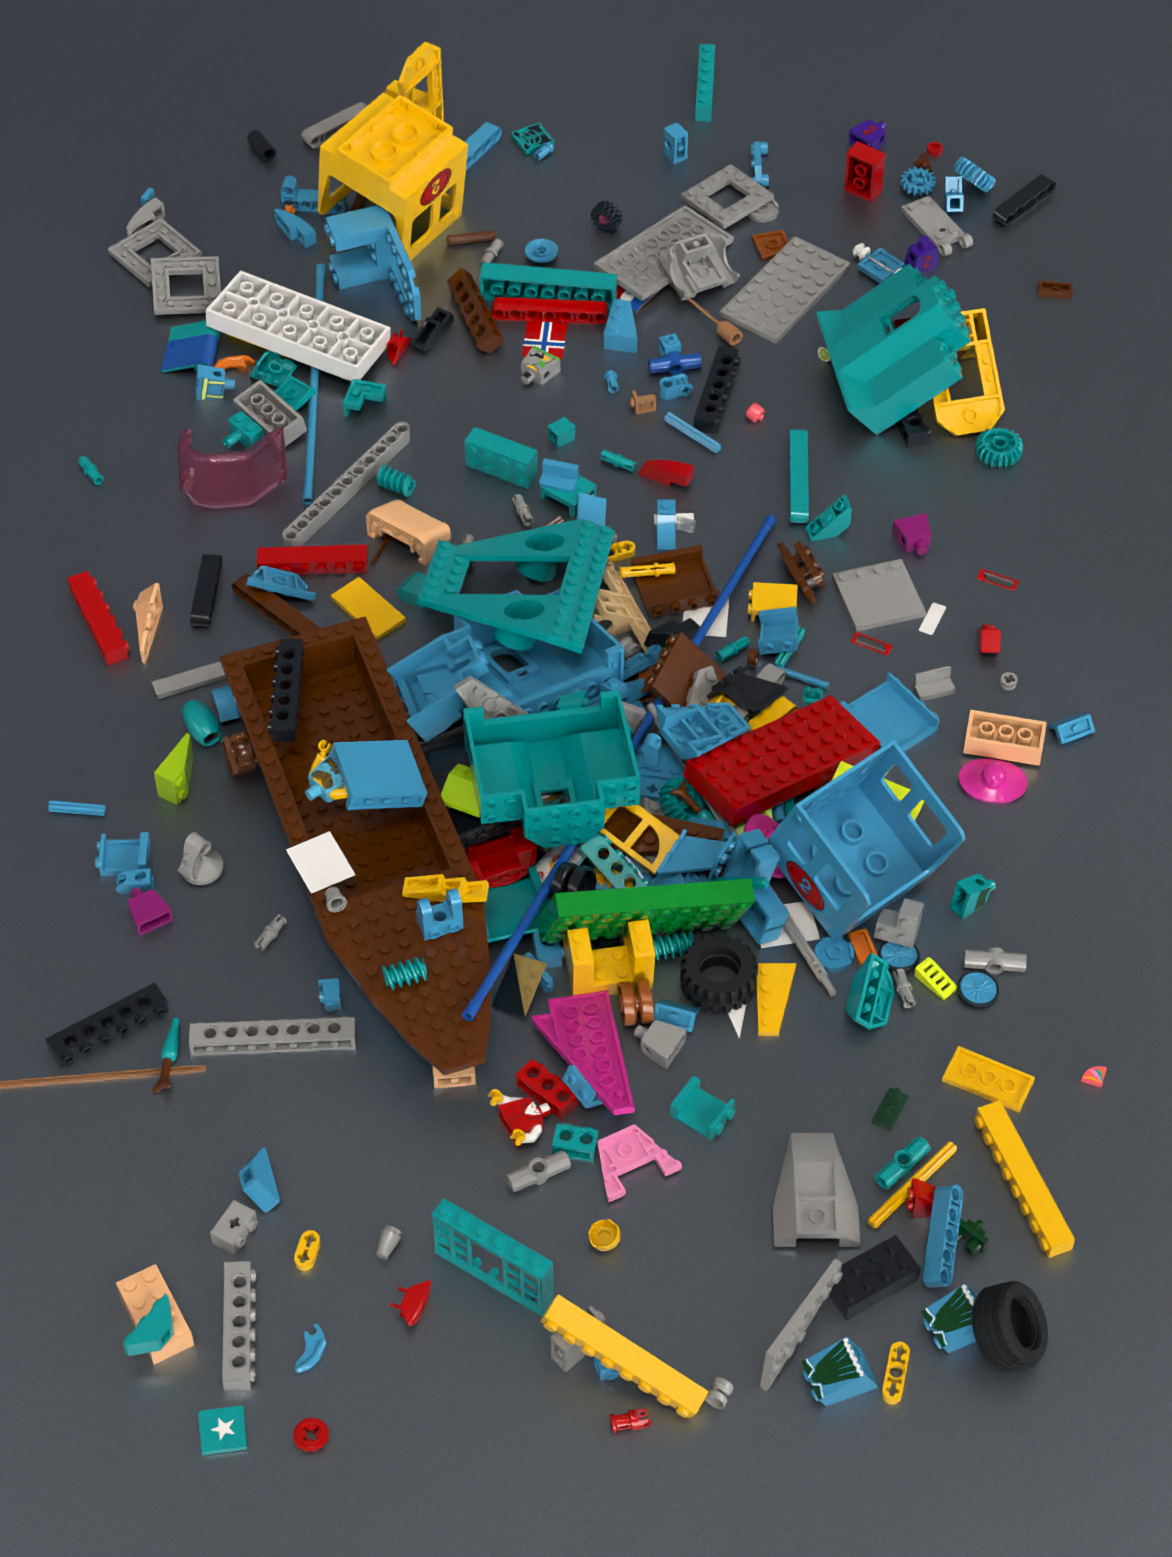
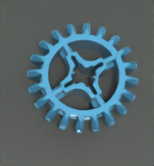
M960 157L953 167L954 171L984 192H989L996 182L994 177L965 157Z

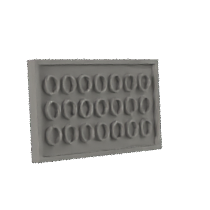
M684 205L594 262L593 268L600 273L617 274V284L643 301L671 283L658 259L662 250H669L673 243L706 232H712V234L720 237L723 235L728 241L726 246L733 242L734 237Z
M794 236L720 310V316L777 344L850 269L851 263Z

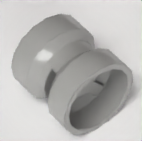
M715 1377L711 1383L712 1388L705 1397V1401L715 1408L723 1409L727 1403V1396L731 1395L734 1387L729 1381Z

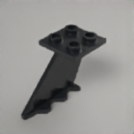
M749 663L744 668L740 665L733 670L734 675L730 672L721 679L722 684L719 681L711 687L712 692L707 697L710 698L718 692L752 713L748 716L751 720L782 696L788 688L781 684L744 674L745 671L752 667Z

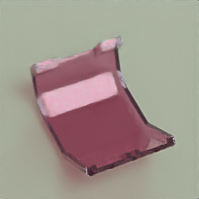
M185 428L179 438L177 452L180 491L192 505L208 509L252 506L284 483L288 477L283 428L274 429L245 451L217 454L197 452L191 447V430Z

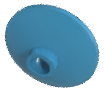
M535 239L526 245L525 255L533 262L546 263L556 258L558 247L551 240Z

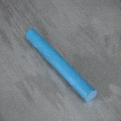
M776 666L785 670L787 677L826 690L829 688V682Z

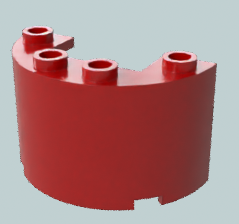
M522 826L510 830L511 834L464 849L477 881L487 880L489 888H496L514 883L528 873L527 869L533 866L536 861L537 850L535 843L525 838Z

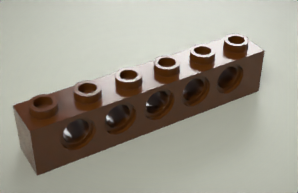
M460 268L447 280L449 291L454 295V301L460 307L459 311L466 319L465 324L470 328V334L476 340L477 348L480 351L491 354L504 342V339L472 274Z

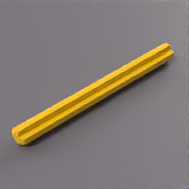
M951 1141L947 1142L868 1218V1224L875 1229L883 1223L908 1198V1187H911L912 1179L917 1178L925 1182L956 1152L957 1146Z

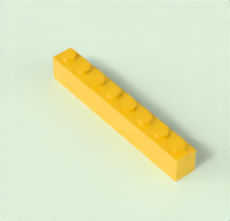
M999 1100L977 1108L976 1117H974L975 1125L978 1129H981L985 1144L990 1146L993 1151V1159L1002 1168L1003 1178L1006 1181L1008 1180L1011 1185L1012 1195L1019 1200L1021 1212L1024 1216L1028 1217L1031 1231L1037 1234L1042 1251H1046L1050 1258L1072 1250L1075 1238L1001 1101Z
M559 1294L553 1298L540 1320L547 1330L554 1333L557 1332L563 1336V1340L567 1343L576 1344L581 1347V1351L584 1354L598 1358L604 1367L615 1369L619 1372L620 1377L627 1381L632 1380L638 1384V1388L648 1394L652 1393L660 1403L672 1406L676 1409V1413L684 1418H691L696 1415L709 1392Z

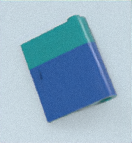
M206 321L171 327L161 372L194 367L197 372V364L213 367L221 331L206 326Z

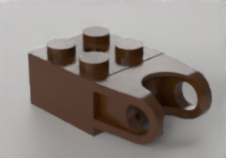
M246 731L223 737L220 740L231 778L253 772L256 769L258 761L255 753H252V745Z

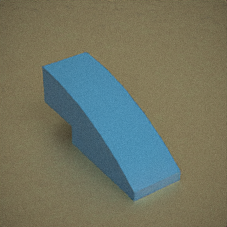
M278 208L274 209L275 222L291 241L298 239L305 248L317 243L316 231L307 222L287 211Z

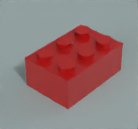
M857 141L847 152L844 190L873 202L882 192L886 154Z

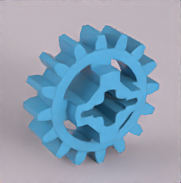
M914 167V170L908 168V172L903 171L900 179V186L903 187L902 190H907V194L913 193V196L916 194L922 196V193L928 195V192H933V188L936 185V176H933V172L929 173V169L923 170V167H920V169Z

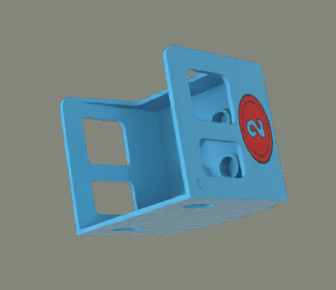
M893 740L797 803L768 838V845L771 844L780 856L777 863L779 869L835 942L927 879L965 841V833L903 750ZM894 765L900 768L912 785V789L902 800L896 797L884 780V776ZM921 800L926 802L947 831L946 835L936 845L931 843L911 816V811Z

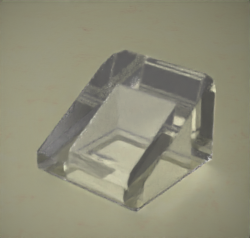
M677 516L676 529L693 533L697 522L693 519Z

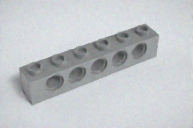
M251 1261L224 1262L222 1372L224 1392L251 1390V1382H255V1368H251L252 1361L256 1360L255 1348H252V1341H256L255 1328H252V1322L256 1321V1309L252 1308V1302H256V1289H252V1282H256V1269H252ZM238 1285H244L241 1288H237ZM239 1304H244L243 1307H236ZM238 1324H244L242 1327H235ZM237 1344H244L242 1347H235ZM237 1364H244L242 1367H235Z

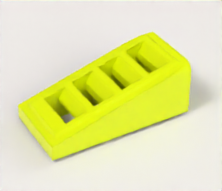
M930 957L926 958L915 968L914 976L943 1001L957 990V985ZM947 985L948 987L942 991L941 988Z

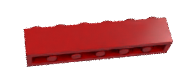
M367 544L257 548V569L263 565L296 573L297 575L368 573Z
M88 571L68 577L69 590L107 666L128 659L127 651L130 650L128 642L122 639L123 634L120 627H116L117 623L114 615L109 614V605L107 602H103L104 597L101 589L97 590L96 588L98 586L95 578L91 577Z

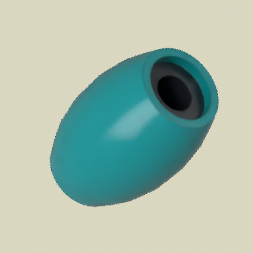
M197 699L188 701L182 707V717L187 730L203 746L214 745L221 737L217 718L203 702Z

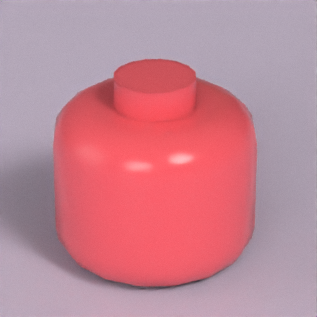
M753 403L745 415L753 423H756L758 420L761 422L765 417V410L759 404Z

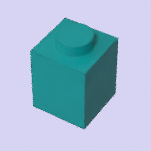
M566 417L547 425L548 439L557 448L575 440V425Z

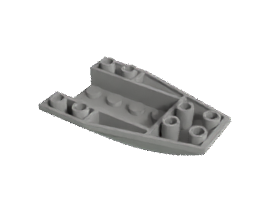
M790 1133L773 1204L774 1247H796L797 1238H838L839 1247L861 1246L858 1204L833 1133Z

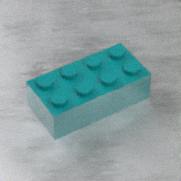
M476 427L473 428L464 440L465 464L470 468L527 489L538 476V453L535 449Z

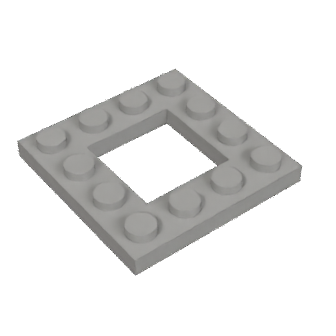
M730 164L683 192L681 199L719 227L725 229L772 201L774 195ZM730 184L746 197L724 209L710 199L709 196Z
M162 218L108 248V253L148 287L152 286L151 265L135 252L155 240H161L175 252L166 258L202 257L201 250Z
M218 256L151 258L154 315L206 313V309L221 293ZM203 274L204 296L170 297L169 275Z

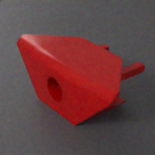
M402 329L400 330V337L398 332H395L386 344L387 356L392 366L397 363L412 340L411 337L403 338Z
M430 1280L408 1287V1289L398 1287V1291L406 1294L400 1305L391 1303L390 1307L401 1310L399 1316L405 1318L408 1326L419 1322L427 1306L432 1283Z

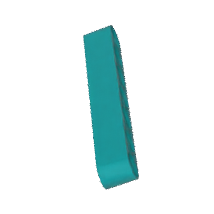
M807 429L789 430L790 523L808 524Z

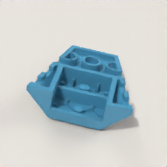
M730 702L706 703L705 706H699L696 703L690 704L689 707H680L679 704H671V707L665 708L663 705H656L655 707L661 735L681 760L696 758L750 730V725Z

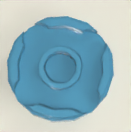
M830 936L822 938L815 946L814 954L828 972L837 973L845 971L854 961V948L843 937L834 942Z

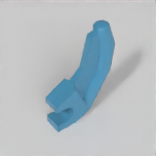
M317 1323L313 1325V1330L316 1332L314 1335H310L307 1330L304 1332L306 1347L304 1354L295 1363L296 1367L294 1370L297 1374L310 1370L320 1361L326 1347L323 1330Z

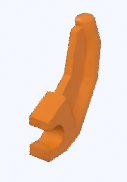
M237 355L223 358L213 367L224 370L232 367L247 372V365H251L254 368L256 363L249 356Z

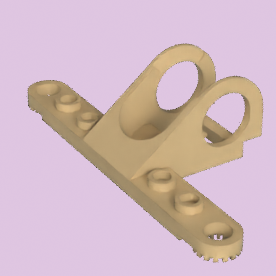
M607 559L603 578L610 591L599 589L592 618L597 623L602 620L611 621V625L606 631L612 637L633 630V634L639 640L641 648L647 653L646 650L649 647H646L644 642L651 628L623 579L620 578L619 572L615 570L613 562Z

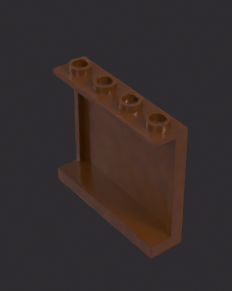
M702 545L631 558V566L653 565L656 562L658 564H675V574L659 575V577H654V575L633 577L648 619L703 607H712L720 595L719 590H715L703 559Z
M681 632L671 635L666 640V646L659 653L658 661L651 667L652 672L644 680L645 685L641 692L644 693L651 690L668 707H671V704H679L680 707H686V698L689 688L693 685L695 671L713 666L718 682L720 681L721 684L723 683L721 679L727 674Z

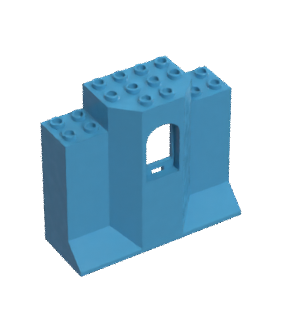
M560 589L546 595H558ZM518 590L507 593L510 595H523ZM454 616V631L446 634L456 642L469 634L474 640L478 639L483 646L481 651L489 660L487 665L490 671L477 680L530 714L556 711L561 696L580 690H586V698H589V705L600 702V684L611 678H616L623 682L624 647L593 618L591 619L581 654L541 640H537L535 646L529 650L519 651L510 649L496 640L493 635L494 627ZM501 654H509L521 662L524 667L506 673L492 658ZM521 673H527L526 675H523L521 677L518 676Z

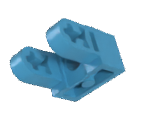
M457 888L446 891V901L434 906L430 905L427 897L416 901V922L425 941L436 939L441 935L454 933L464 928L462 901Z

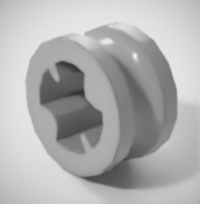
M1005 672L1002 674L999 684L1005 690H1012L1016 687L1018 678L1014 673Z

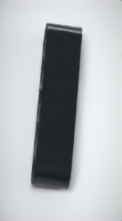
M1043 174L1039 175L994 210L992 218L1008 227L1054 191L1056 182Z
M202 555L190 615L191 626H211L222 570V555Z

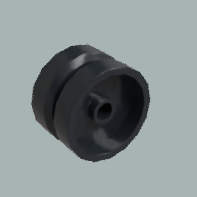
M562 862L554 873L551 897L555 893L596 890L597 877L595 870L585 865L578 866L575 863Z

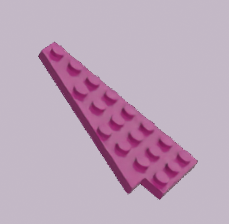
M608 990L547 999L549 1014L531 1016L532 1024L568 1065H574L595 1090L599 1100L613 1115L634 1113V1103Z

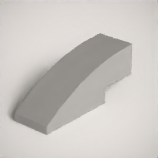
M155 197L142 206L130 220L126 228L127 236L165 217L164 203Z

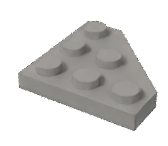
M713 666L694 672V682L687 694L686 707L696 703L699 706H705L712 698H708L707 695L712 692L711 687L718 682Z

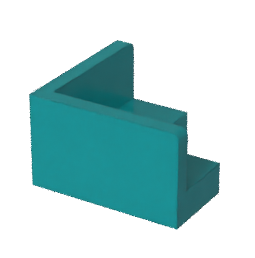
M353 379L343 401L344 417H348L351 409L360 411L365 399L386 402V385Z

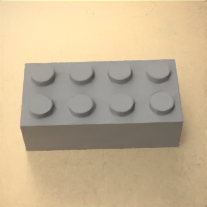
M261 380L233 399L237 413L240 411L244 412L264 429V437L279 451L307 431L303 417Z

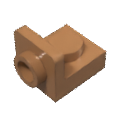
M631 391V398H629L630 407L634 408L635 414L656 411L655 394L637 397L636 391Z

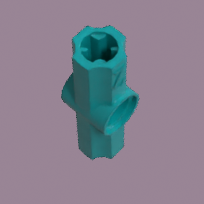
M917 1136L904 1149L898 1150L894 1158L875 1175L874 1179L882 1189L889 1190L900 1178L909 1175L911 1168L930 1152L931 1147L923 1137Z

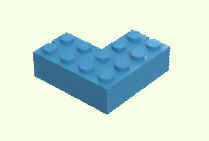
M760 829L740 833L722 877H766L770 882L780 856L771 844L768 845V840ZM769 885L767 889H753L755 903L744 913L740 921L757 944L760 945L779 938L783 929L782 925L785 924L790 912Z

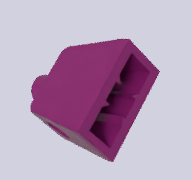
M926 513L893 520L892 534L905 551L916 550L919 555H923L928 551L927 547L930 546L931 530Z
M135 888L131 891L130 895L132 898L127 902L139 936L173 920L170 906L154 890L150 889L143 893L141 888Z

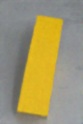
M443 874L405 877L402 895L403 897L415 899L427 897L429 901L443 902L446 901V891L457 888L462 903L487 902L489 883L487 880L467 882L465 877L446 879Z

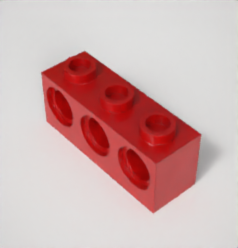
M531 1059L515 1074V1085L540 1105L547 1103L551 1113L562 1121L578 1106V1098L570 1088L562 1082L559 1076L547 1071L542 1063H537Z

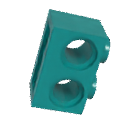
M557 1123L552 1143V1155L563 1150L570 1159L594 1162L598 1130L591 1127L583 1128L567 1123Z

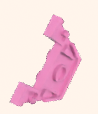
M635 1124L597 1141L608 1202L626 1195V1190L617 1176L650 1161H656L665 1177L682 1169L681 1162L674 1160L667 1154L668 1152L665 1149L662 1150L654 1143L651 1137Z

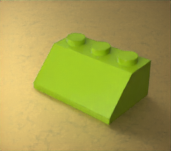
M458 763L448 774L441 793L442 799L446 806L480 818L471 769Z

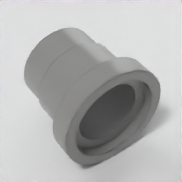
M331 887L326 890L327 909L333 913L342 911L347 905L346 898L337 887Z

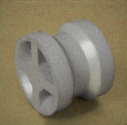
M625 637L620 642L624 647V657L627 660L640 653L641 647L637 643H633L631 637Z

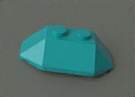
M874 953L868 955L853 977L845 1009L854 1021L869 1030L887 1025L895 992L892 978L888 971V962Z

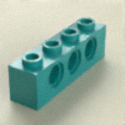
M599 833L595 834L580 847L583 854L615 889L626 888V882L629 880L636 881L635 887L651 886L645 878L641 880L636 875L638 870L631 863L629 865L623 860L625 856L619 849L614 850L610 846L612 842L605 834L603 836ZM602 851L610 852L607 859L599 858ZM616 865L623 867L622 872L619 874L612 872Z

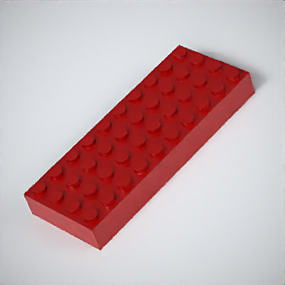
M830 695L723 743L696 758L688 759L683 777L731 826H734L749 819L754 814L766 811L833 779L841 761L855 766L876 752L881 742Z

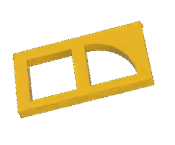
M640 805L623 806L642 820L627 840L623 843L604 828L598 833L601 836L605 834L613 845L655 875L666 854L671 850L680 835ZM618 807L605 809L604 825ZM648 826L655 831L659 840V852L653 864L631 849Z

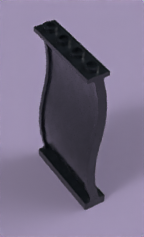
M463 719L453 723L444 732L427 742L421 736L417 738L440 794L448 774L458 763L470 767L468 754L464 749ZM446 806L464 849L522 826L521 819L481 824L479 817Z

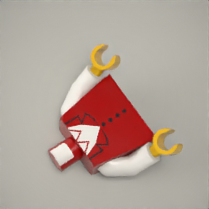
M497 1089L491 1090L488 1094V1097L492 1098L490 1104L492 1106H495L497 1103L499 1104L498 1117L514 1145L518 1147L523 1143H535L544 1129L543 1117L551 1114L548 1104L544 1103L536 1107L530 1097H509L502 1095Z

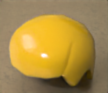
M610 1219L598 1220L591 1225L588 1231L590 1244L599 1251H610L620 1241L621 1232L619 1226Z

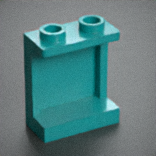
M579 475L572 493L541 486V499L545 500L549 496L569 507V515L575 518L577 516L578 493L594 494L596 496V484Z

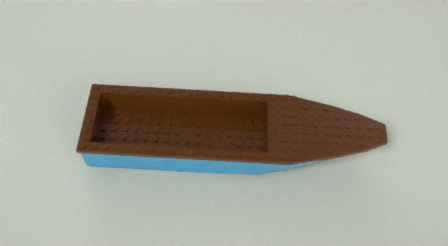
M366 616L284 638L303 639L304 662L296 742H272V735L268 734V722H272V718L269 717V709L273 707L271 691H275L272 685L273 676H276V673H274V661H278L275 651L276 646H279L280 640L219 656L222 669L248 733L290 848L330 831L355 873L350 878L312 894L304 882L327 945L380 1014L414 1051L443 1075L484 1064L491 1027V989L473 1021H466L462 1017L464 1009L490 971L484 903H462L464 928L457 932L444 934L436 939L425 941L416 922V901L420 899L403 897L402 895L405 877L443 874L446 879L465 877L467 882L477 881L415 732L406 721L409 718L391 675L387 671L388 668ZM321 740L327 741L324 747L326 749L329 743L333 745L334 742L408 740L428 793L423 806L347 810V798L325 802L318 796L312 801L309 800L305 795V791L310 788L308 774L317 753L321 752L318 747ZM331 887H337L347 900L346 907L340 912L333 913L327 909L325 892ZM429 901L431 906L443 903L440 901ZM422 955L427 970V981L419 977V983L411 979L410 986H408L406 981H403V988H400L397 983L395 984V990H392L389 985L386 987L381 966H385L389 970V964H393L397 968V962L399 961L405 966L406 959H409L413 964V957H417L421 962Z

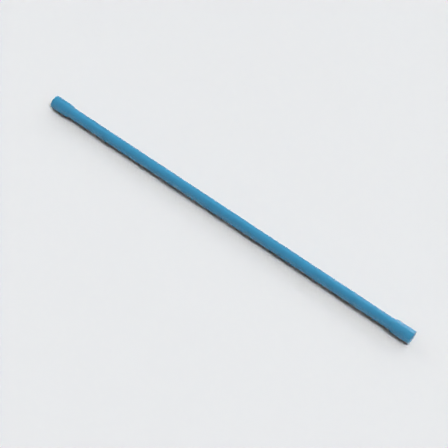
M317 264L315 299L323 302L326 266L324 264ZM312 366L310 387L314 388L316 393L309 399L305 475L302 503L305 505L313 503L319 369Z

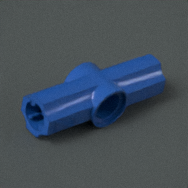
M671 352L664 358L648 359L650 374L669 372L672 375H678L686 369L702 368L700 353L680 355L678 352Z

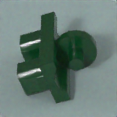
M960 1218L957 1243L963 1238L967 1242L964 1245V1250L970 1256H974L979 1251L983 1253L987 1249L986 1244L988 1242V1238L985 1237L986 1231L982 1229L983 1221L979 1219L974 1223L969 1219L965 1222Z

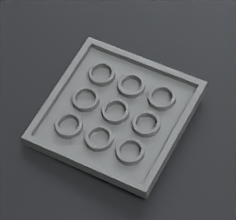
M902 559L832 574L833 582L855 632L926 616V610Z

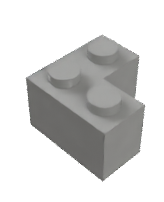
M905 898L899 912L882 908L876 923L874 938L913 948L919 932L924 903Z

